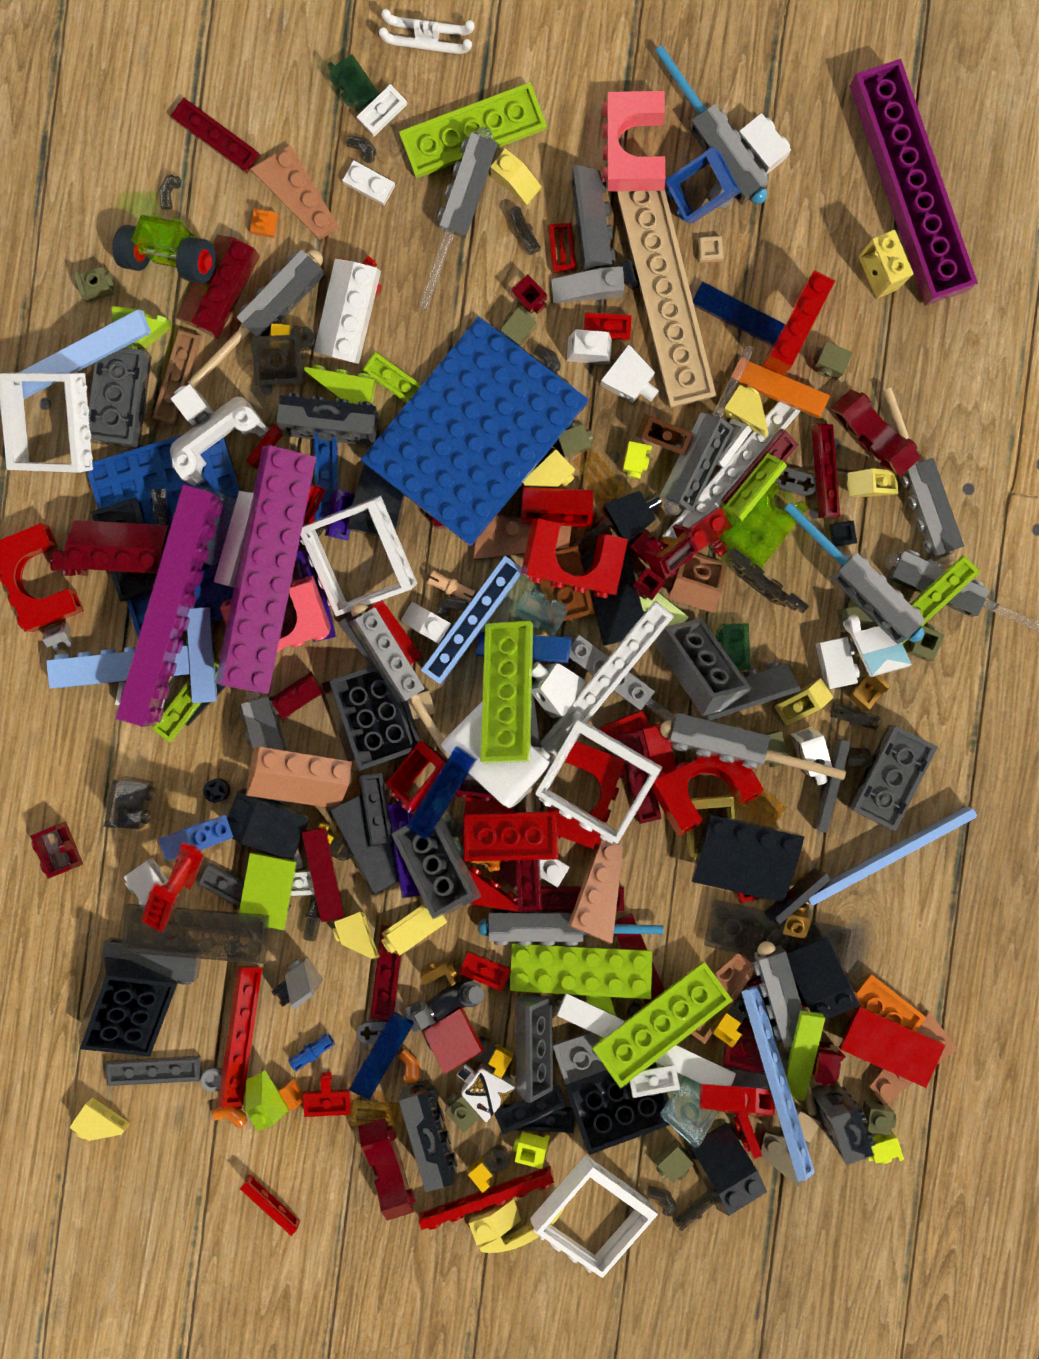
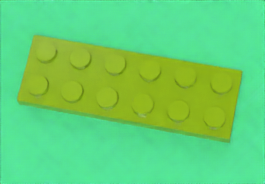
M529 82L399 131L417 179L454 165L457 161L461 162L464 153L460 152L464 138L469 139L471 132L498 142L497 148L545 131L547 130V124L532 84Z
M531 621L485 624L481 762L483 764L530 762L533 623Z
M512 943L510 991L651 999L652 950L562 945L547 946L541 944L518 945L517 943Z
M703 961L591 1048L617 1085L622 1088L733 1000L708 965Z

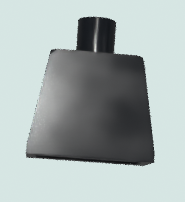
M636 491L605 503L603 508L619 536L628 539V544L656 520L652 511L663 504L657 493L644 499L642 493Z

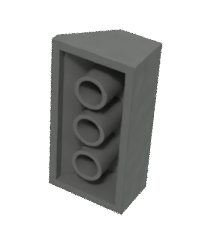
M573 165L571 185L582 271L611 268L612 263H615L616 259L615 250L610 248L609 240L613 239L612 227L607 225L606 216L610 215L608 201L604 202L603 193L607 192L606 182H603V178L601 179L600 170Z
M702 618L669 625L662 630L655 646L702 716L723 711L750 691L751 687Z
M779 661L772 662L766 665L767 669L758 672L757 668L743 672L744 679L751 687L750 691L723 711L702 717L710 721L801 690L788 664H780Z
M430 811L391 834L432 919L458 910L482 897L440 813Z
M526 994L516 998L514 1007L516 1013L515 1036L517 1041V1049L515 1051L517 1073L515 1075V1082L517 1084V1093L526 1102L531 1103L553 1090L552 997Z

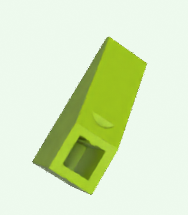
M312 365L311 368L304 367V371L309 377L336 398L345 399L349 403L358 404L359 401L373 404L377 384L374 379H371V375L358 373V376L348 375L349 372L342 369H335L334 372L326 371V368L320 365Z

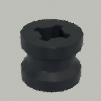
M221 778L210 780L204 786V796L209 802L217 803L223 801L230 794V785Z
M285 980L271 991L274 996L280 999L279 1004L281 1007L290 1003Z

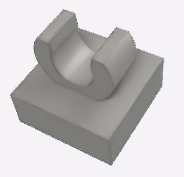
M67 621L44 630L42 640L46 647L53 645V649L56 652L60 651V642H65L68 648L71 647L72 639L69 636L71 628Z

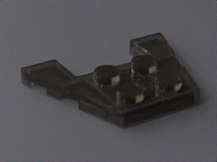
M735 547L733 548L728 557L731 558L730 562L733 564L732 567L735 575L771 603L782 607L787 606L793 611L797 609L800 613L804 614L809 607L807 603L794 593L787 594L782 590L784 586L773 578L770 581L763 575L765 571L756 564L751 566V560Z

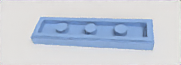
M211 608L190 609L187 616L190 618L187 633L192 703L217 702Z

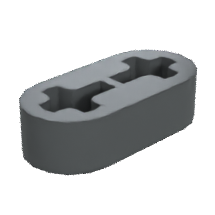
M785 468L780 476L785 473L786 478L793 480V483L786 482L782 485L781 480L778 478L773 483L779 490L800 496H809L816 491L814 476L789 468ZM807 479L809 480L808 484L812 485V488L804 491V486L797 484V482L803 483Z
M366 1020L359 1025L357 1037L365 1044L393 1043L400 1038L402 1027L396 1020ZM366 1026L369 1027L370 1031H378L371 1033L370 1037H366V1033H362ZM389 1026H393V1030H397L393 1036H389V1032L381 1031L388 1030Z

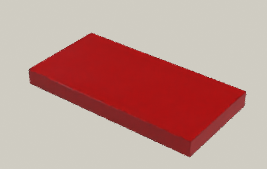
M558 812L463 814L464 862L559 860Z
M859 1006L854 1012L839 1045V1049L927 1088L946 1045Z

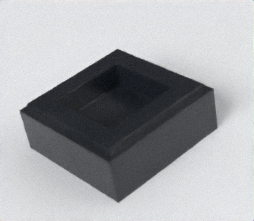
M631 260L621 262L626 285L631 289L638 288L639 281L634 263Z
M854 520L829 525L831 541L835 547L857 544Z

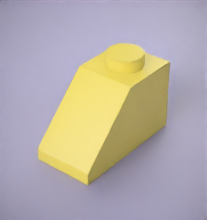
M506 148L490 167L491 177L526 206L542 188L525 164Z
M739 385L724 408L726 416L748 425L752 431L767 438L768 427L759 392L752 387L747 386L745 388Z
M555 450L530 473L522 483V486L559 488L562 485L565 488L575 479L572 476L575 473V469Z
M872 468L847 473L849 496L869 497L898 494L897 476L888 470Z
M821 678L800 689L801 691L793 693L774 706L786 726L822 709L833 699L832 694Z
M359 912L334 922L336 928H333V933L337 942L340 941L341 945L371 959L379 957L365 913Z
M92 1097L84 1105L69 1128L74 1130V1133L79 1138L91 1141L122 1135L130 1125V1122Z
M514 1197L508 1199L506 1203L500 1206L491 1205L485 1207V1210L478 1214H472L471 1212L469 1217V1225L476 1245L500 1238L521 1221Z

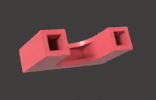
M665 91L608 92L607 102H603V117H607V123L603 124V139H607V145H603V160H607V167H603V182H607V191H664L665 156H633L622 149L618 140L626 130L633 127L664 125Z
M313 575L291 581L289 593L297 613V622L288 630L281 631L277 652L286 646H301L307 640H322L330 633L331 625ZM232 599L223 601L220 607L226 626Z

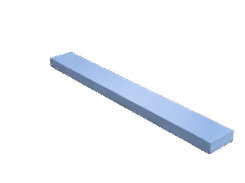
M136 310L19 373H76L151 334L143 311ZM22 381L23 399L57 382Z
M964 807L834 877L807 902L810 905H815L973 820L977 816L975 810L970 807Z
M758 985L751 986L741 992L797 1181H805L815 1171Z

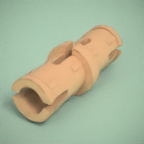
M435 570L432 572L431 576L438 579L439 582L429 578L427 584L445 591L448 596L453 595L470 604L472 598L464 593L473 597L476 592L475 590L457 583L458 580L455 578L451 580Z

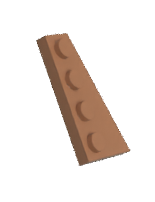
M291 145L250 168L252 173L297 216L318 240L339 229Z
M496 515L476 540L474 560L525 554L531 524H521V518ZM560 526L556 550L569 548L572 526Z
M601 839L599 845L596 846L568 926L608 944H612L623 847Z
M737 952L713 973L733 1001L692 1032L691 1035L704 1044L707 1042L755 972L752 961Z
M926 1010L923 1015L927 1018L917 1029V1032L946 1045L937 1063L939 1064L958 1048L932 1014ZM880 1068L869 1081L868 1086L881 1103L885 1105L913 1082Z

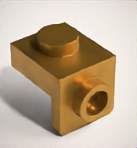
M868 674L858 682L848 697L860 709L867 712L880 695L888 691L890 685L882 676L870 677Z
M804 903L786 919L783 934L806 938L812 921L809 904Z
M445 959L437 964L435 961L423 967L424 971L420 975L423 984L426 985L445 974L451 986H453L457 982L458 972L453 963L449 964Z

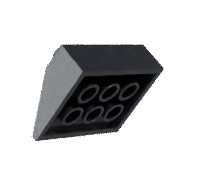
M376 666L322 683L347 761L352 762L351 772L361 771L408 754L419 743L420 738L407 700L397 702Z
M707 812L691 882L784 903L800 859L805 836L791 831Z
M104 957L79 1029L80 1049L150 1057L177 987V981L127 959Z
M656 1062L651 1064L645 1070L658 1068ZM607 1070L564 1085L589 1155L678 1122L667 1092L633 1098L630 1082L620 1088Z

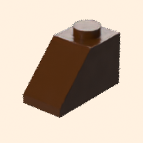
M644 414L636 434L639 438L682 455L685 454L693 435L692 432Z

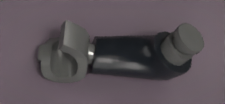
M459 981L428 1000L429 1007L424 1000L409 1005L405 1008V1021L414 1032L421 1031L436 1024L433 1018L435 1016L439 1021L461 1008L477 1006L484 998V991L474 981Z

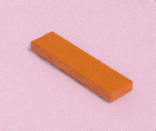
M745 359L734 378V383L746 388L747 386L752 387L762 395L819 419L831 396Z

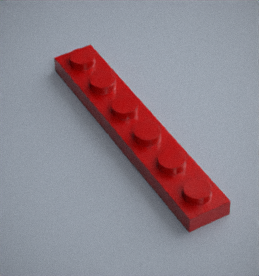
M258 965L237 966L218 1098V1106L221 1108L243 1106L262 975V967Z
M548 1166L492 1186L483 1193L478 1191L420 1212L418 1222L421 1231L427 1228L429 1230L436 1229L441 1223L449 1220L450 1222L458 1221L463 1218V1215L471 1212L472 1214H478L484 1211L485 1207L491 1205L500 1206L513 1197L522 1198L532 1190L547 1189L554 1183L552 1168Z

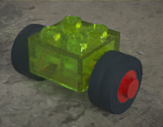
M155 214L151 216L140 215L137 226H121L116 231L112 243L114 260L118 266L124 269L141 271L147 267L151 260L155 264L177 268L178 274L182 279L196 283H205L211 278L215 268L216 256L212 243L206 239L196 238V235L185 226V222L177 218H172L171 220L164 219Z

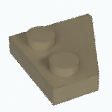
M763 1130L760 1150L763 1155L761 1157L795 1185L801 1187L802 1181H797L784 1134ZM806 1141V1145L809 1151L810 1143Z

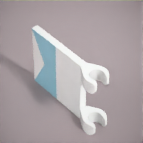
M857 615L849 616L848 620L843 622L844 628L851 634L870 677L912 665L903 644H897L879 626L861 631L860 620Z

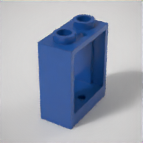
M713 147L665 179L668 186L666 187V192L671 200H675L678 206L676 209L677 214L682 221L692 224L741 192L720 150ZM710 164L724 192L693 212L679 184Z
M226 815L161 837L158 840L165 860L168 861L177 858L182 843L192 844L203 850L231 839L233 835Z

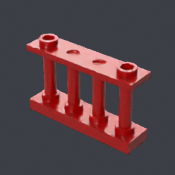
M182 843L171 876L166 884L159 885L155 883L150 890L141 921L161 933L168 924L178 893L182 887L189 890L193 887L204 854L201 853L198 847Z

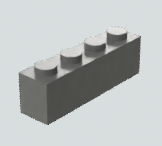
M110 937L103 943L101 966L104 957L127 959L173 980H177L178 984L189 985L199 977L202 950Z

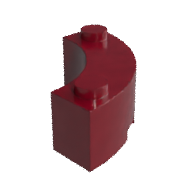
M850 389L830 407L831 411L845 430H849L855 437L859 438L856 443L868 455L872 453L881 461L879 463L882 467L898 477L902 476L921 459L916 451L918 449L917 445L910 438L906 439L893 430L870 405L871 401L865 393H859Z
M385 1118L359 1125L361 1149L366 1156L369 1166H372L375 1176H378V1179H375V1186L381 1213L387 1221L414 1213L415 1193L413 1188L409 1189L403 1162L395 1141L396 1133L394 1126H389Z

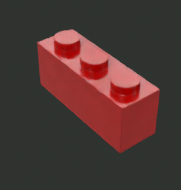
M523 487L521 524H531L532 519L539 518L561 523V526H592L593 490Z

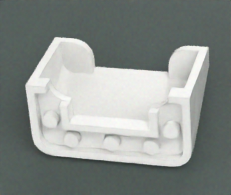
M235 397L172 443L170 447L172 464L184 481L194 487L204 481L202 468L207 463L200 454L235 428L240 430L244 436L248 433H254L260 438H263L269 431V428L245 398Z
M482 701L446 737L441 746L499 802L511 808L520 803L550 769L554 762L553 754L545 747H533L530 744V762L483 764L481 762Z

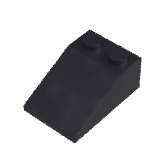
M364 464L352 506L381 496L398 536L405 495ZM368 509L350 516L348 524L350 531L380 537Z
M247 788L237 791L227 817L233 835L231 839L290 860L294 859L302 839V831L306 829L310 817L277 800L246 796Z
M827 935L786 952L792 974L810 1012L822 1013L825 1016V1020L861 1006L856 989Z
M728 1123L721 1125L688 1145L715 1207L722 1213L730 1216L767 1192L758 1170Z

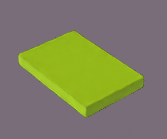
M250 852L238 921L279 930L285 929L297 866L296 860Z

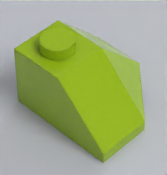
M112 306L113 322L138 309ZM143 311L151 334L124 348L146 349L170 330L172 323L166 317L159 315L152 319L151 315L145 314V311Z
M265 1070L246 1080L243 1108L257 1132L274 1125L289 1111V1108Z

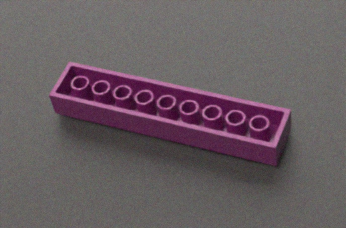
M898 59L857 73L850 84V89L924 305L927 306L970 291L978 282L902 60Z
M270 445L262 447L215 681L222 686L269 694L316 461L314 456Z
M187 485L182 487L115 719L142 727L155 726L162 719L163 709L161 706L163 700L167 699L170 692L168 682L170 676L173 677L177 667V664L174 663L177 654H180L183 647L182 634L183 631L188 629L190 623L188 613L190 608H193L195 605V589L197 585H200L203 578L201 569L203 562L206 563L209 557L210 549H207L208 544L215 536L216 517L221 515L223 509L222 499L211 492Z

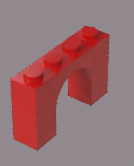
M816 270L811 273L801 287L792 305L794 309L778 339L770 348L762 367L783 376L788 372L799 354L835 280Z
M539 518L532 519L521 575L528 577L527 581L541 584V581L545 580L550 582L549 586L561 589L564 588V585L572 586V591L586 594V590L594 591V596L608 599V595L617 594L628 539L608 534L598 535L591 566L584 573L573 576L566 573L559 566L556 559V546L561 523Z
M43 523L0 539V581L7 587L9 595H7L8 601L16 609L18 614L16 617L17 623L25 632H35L84 612L77 592L74 589L67 588L48 597L37 599L31 596L23 585L22 573L26 563L34 556L58 547L50 526Z
M575 742L564 763L586 770L596 778L600 787V798L597 805L588 813L607 823L611 814V810L608 809L611 800H616L619 788L616 785L619 778H624L627 766L624 765L626 760ZM547 806L545 812H558V836L592 849L595 844L599 845L601 841L600 833L595 830L588 831L579 825L580 821L573 817L568 819L559 813L560 810Z
M711 754L710 757L698 755L695 761L689 764L683 762L674 768L675 771L667 774L666 771L660 773L651 789L679 837L699 827L702 822V818L688 794V782L693 777L700 774H712L719 777L726 783L736 802L741 806L759 797L764 791L754 771L751 768L742 766L743 762L734 760L733 763H727L719 760L720 757Z

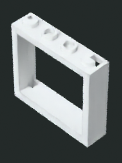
M0 373V406L7 470L84 472L93 470L85 373ZM22 381H55L65 383L71 464L29 462Z
M381 496L302 526V540L300 541L306 546L309 553V562L316 569L318 583L325 590L328 597V606H332L335 616L352 611L353 606L358 603L369 605L411 590L417 584ZM368 509L399 583L346 602L315 529Z
M579 719L576 721L535 795L540 797L539 800L544 802V805L549 807L554 805L560 809L559 813L568 819L573 817L580 821L579 825L584 829L597 831L601 834L600 838L604 841L618 843L663 767ZM580 733L650 774L618 830L548 790Z
M585 1155L530 1220L534 1227L533 1232L541 1240L546 1239L558 1252L564 1251L574 1263L580 1262L589 1273L592 1271L603 1278L658 1213L650 1200ZM590 1177L635 1209L595 1255L550 1224Z

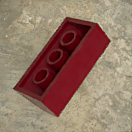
M217 234L212 244L216 256L213 274L205 283L193 282L176 318L219 339L260 256L255 248L234 237Z
M74 520L65 544V569L158 573L169 535V525Z

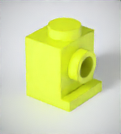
M629 441L622 470L623 473H627V477L640 479L642 471H647L650 457L646 456V454H650L652 446Z
M522 1132L520 1138H515L513 1151L517 1152L515 1162L542 1169L547 1155L550 1136L545 1135V1137Z
M891 1132V1135L876 1134L872 1136L875 1146H872L874 1156L867 1158L868 1161L874 1160L876 1164H886L896 1157L899 1161L904 1160L898 1138L893 1132Z

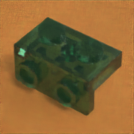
M353 54L335 66L332 62L327 64L330 71L327 75L334 87H340L342 90L341 97L348 107L352 105L356 112L371 103L379 95V92Z
M749 623L720 624V629H716V639L738 670H751Z

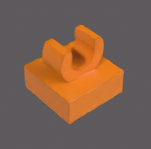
M254 208L250 228L251 234L275 238L278 213Z
M294 1078L287 1081L278 1091L290 1111L297 1108L303 1101V1093Z

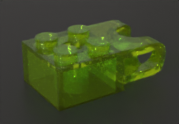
M777 481L771 485L743 521L738 519L721 540L728 551L755 572L761 570L797 523L786 511L778 509L774 504V496L779 489ZM802 501L794 504L802 514L808 509V506ZM750 533H756L759 540L753 543L750 540L752 538Z

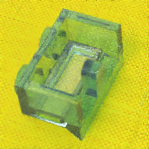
M532 588L531 591L525 590L512 616L531 621L533 627H540L550 632V636L555 637L568 613V610L564 609L566 604L556 599H553L552 602L545 599V594L535 588Z

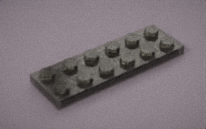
M713 899L704 940L705 946L754 956V953L758 952V946L765 941L773 943L774 946L781 945L787 952L827 935L844 966L852 932L850 928L812 920L806 938L794 937L783 934L785 921L777 924L767 919L763 913L766 910Z
M128 903L125 905L122 953L265 964L270 915L173 907L168 924L161 933L141 921L146 905Z

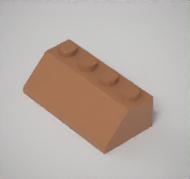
M264 747L253 748L246 796L334 809L341 805L349 786L352 762Z

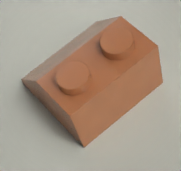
M696 553L692 555L693 559L690 562L682 564L677 569L668 598L713 613L722 594L727 563Z

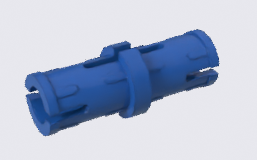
M326 1032L316 1041L307 1043L304 1046L305 1048L289 1058L288 1062L292 1069L297 1072L312 1060L316 1061L319 1059V1055L334 1046L335 1041Z

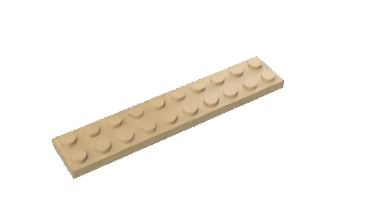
M665 188L664 191H616L669 407L674 408L716 397V392Z

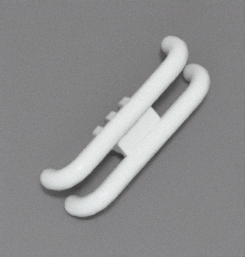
M383 9L381 12V16L386 23L395 27L414 29L415 38L390 34L386 28L382 27L379 30V36L388 44L453 54H464L471 50L472 42L469 39H465L463 44L439 41L440 33L459 36L471 34L474 30V22L468 20L465 25H454L397 17L392 15L388 9Z

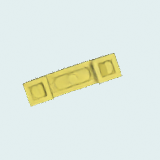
M564 1208L552 1220V1222L550 1223L551 1225H553L557 1221V1219L563 1212ZM532 1222L506 1236L503 1234L500 1238L480 1244V1250L485 1253L509 1251L526 1245L539 1236L533 1232L534 1227Z

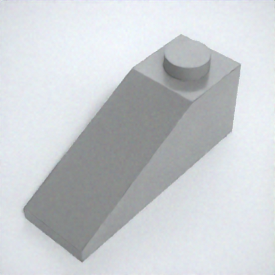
M623 267L599 268L551 279L553 304L623 298L625 291Z
M308 957L302 961L300 958L296 959L288 966L290 970L285 974L290 1005L293 1010L311 998L324 980Z

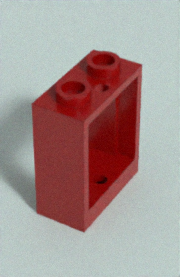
M420 740L385 784L392 790L390 792L391 796L399 802L403 801L401 806L411 814L415 811L423 816L458 771L435 749ZM431 762L436 769L412 798L407 790Z

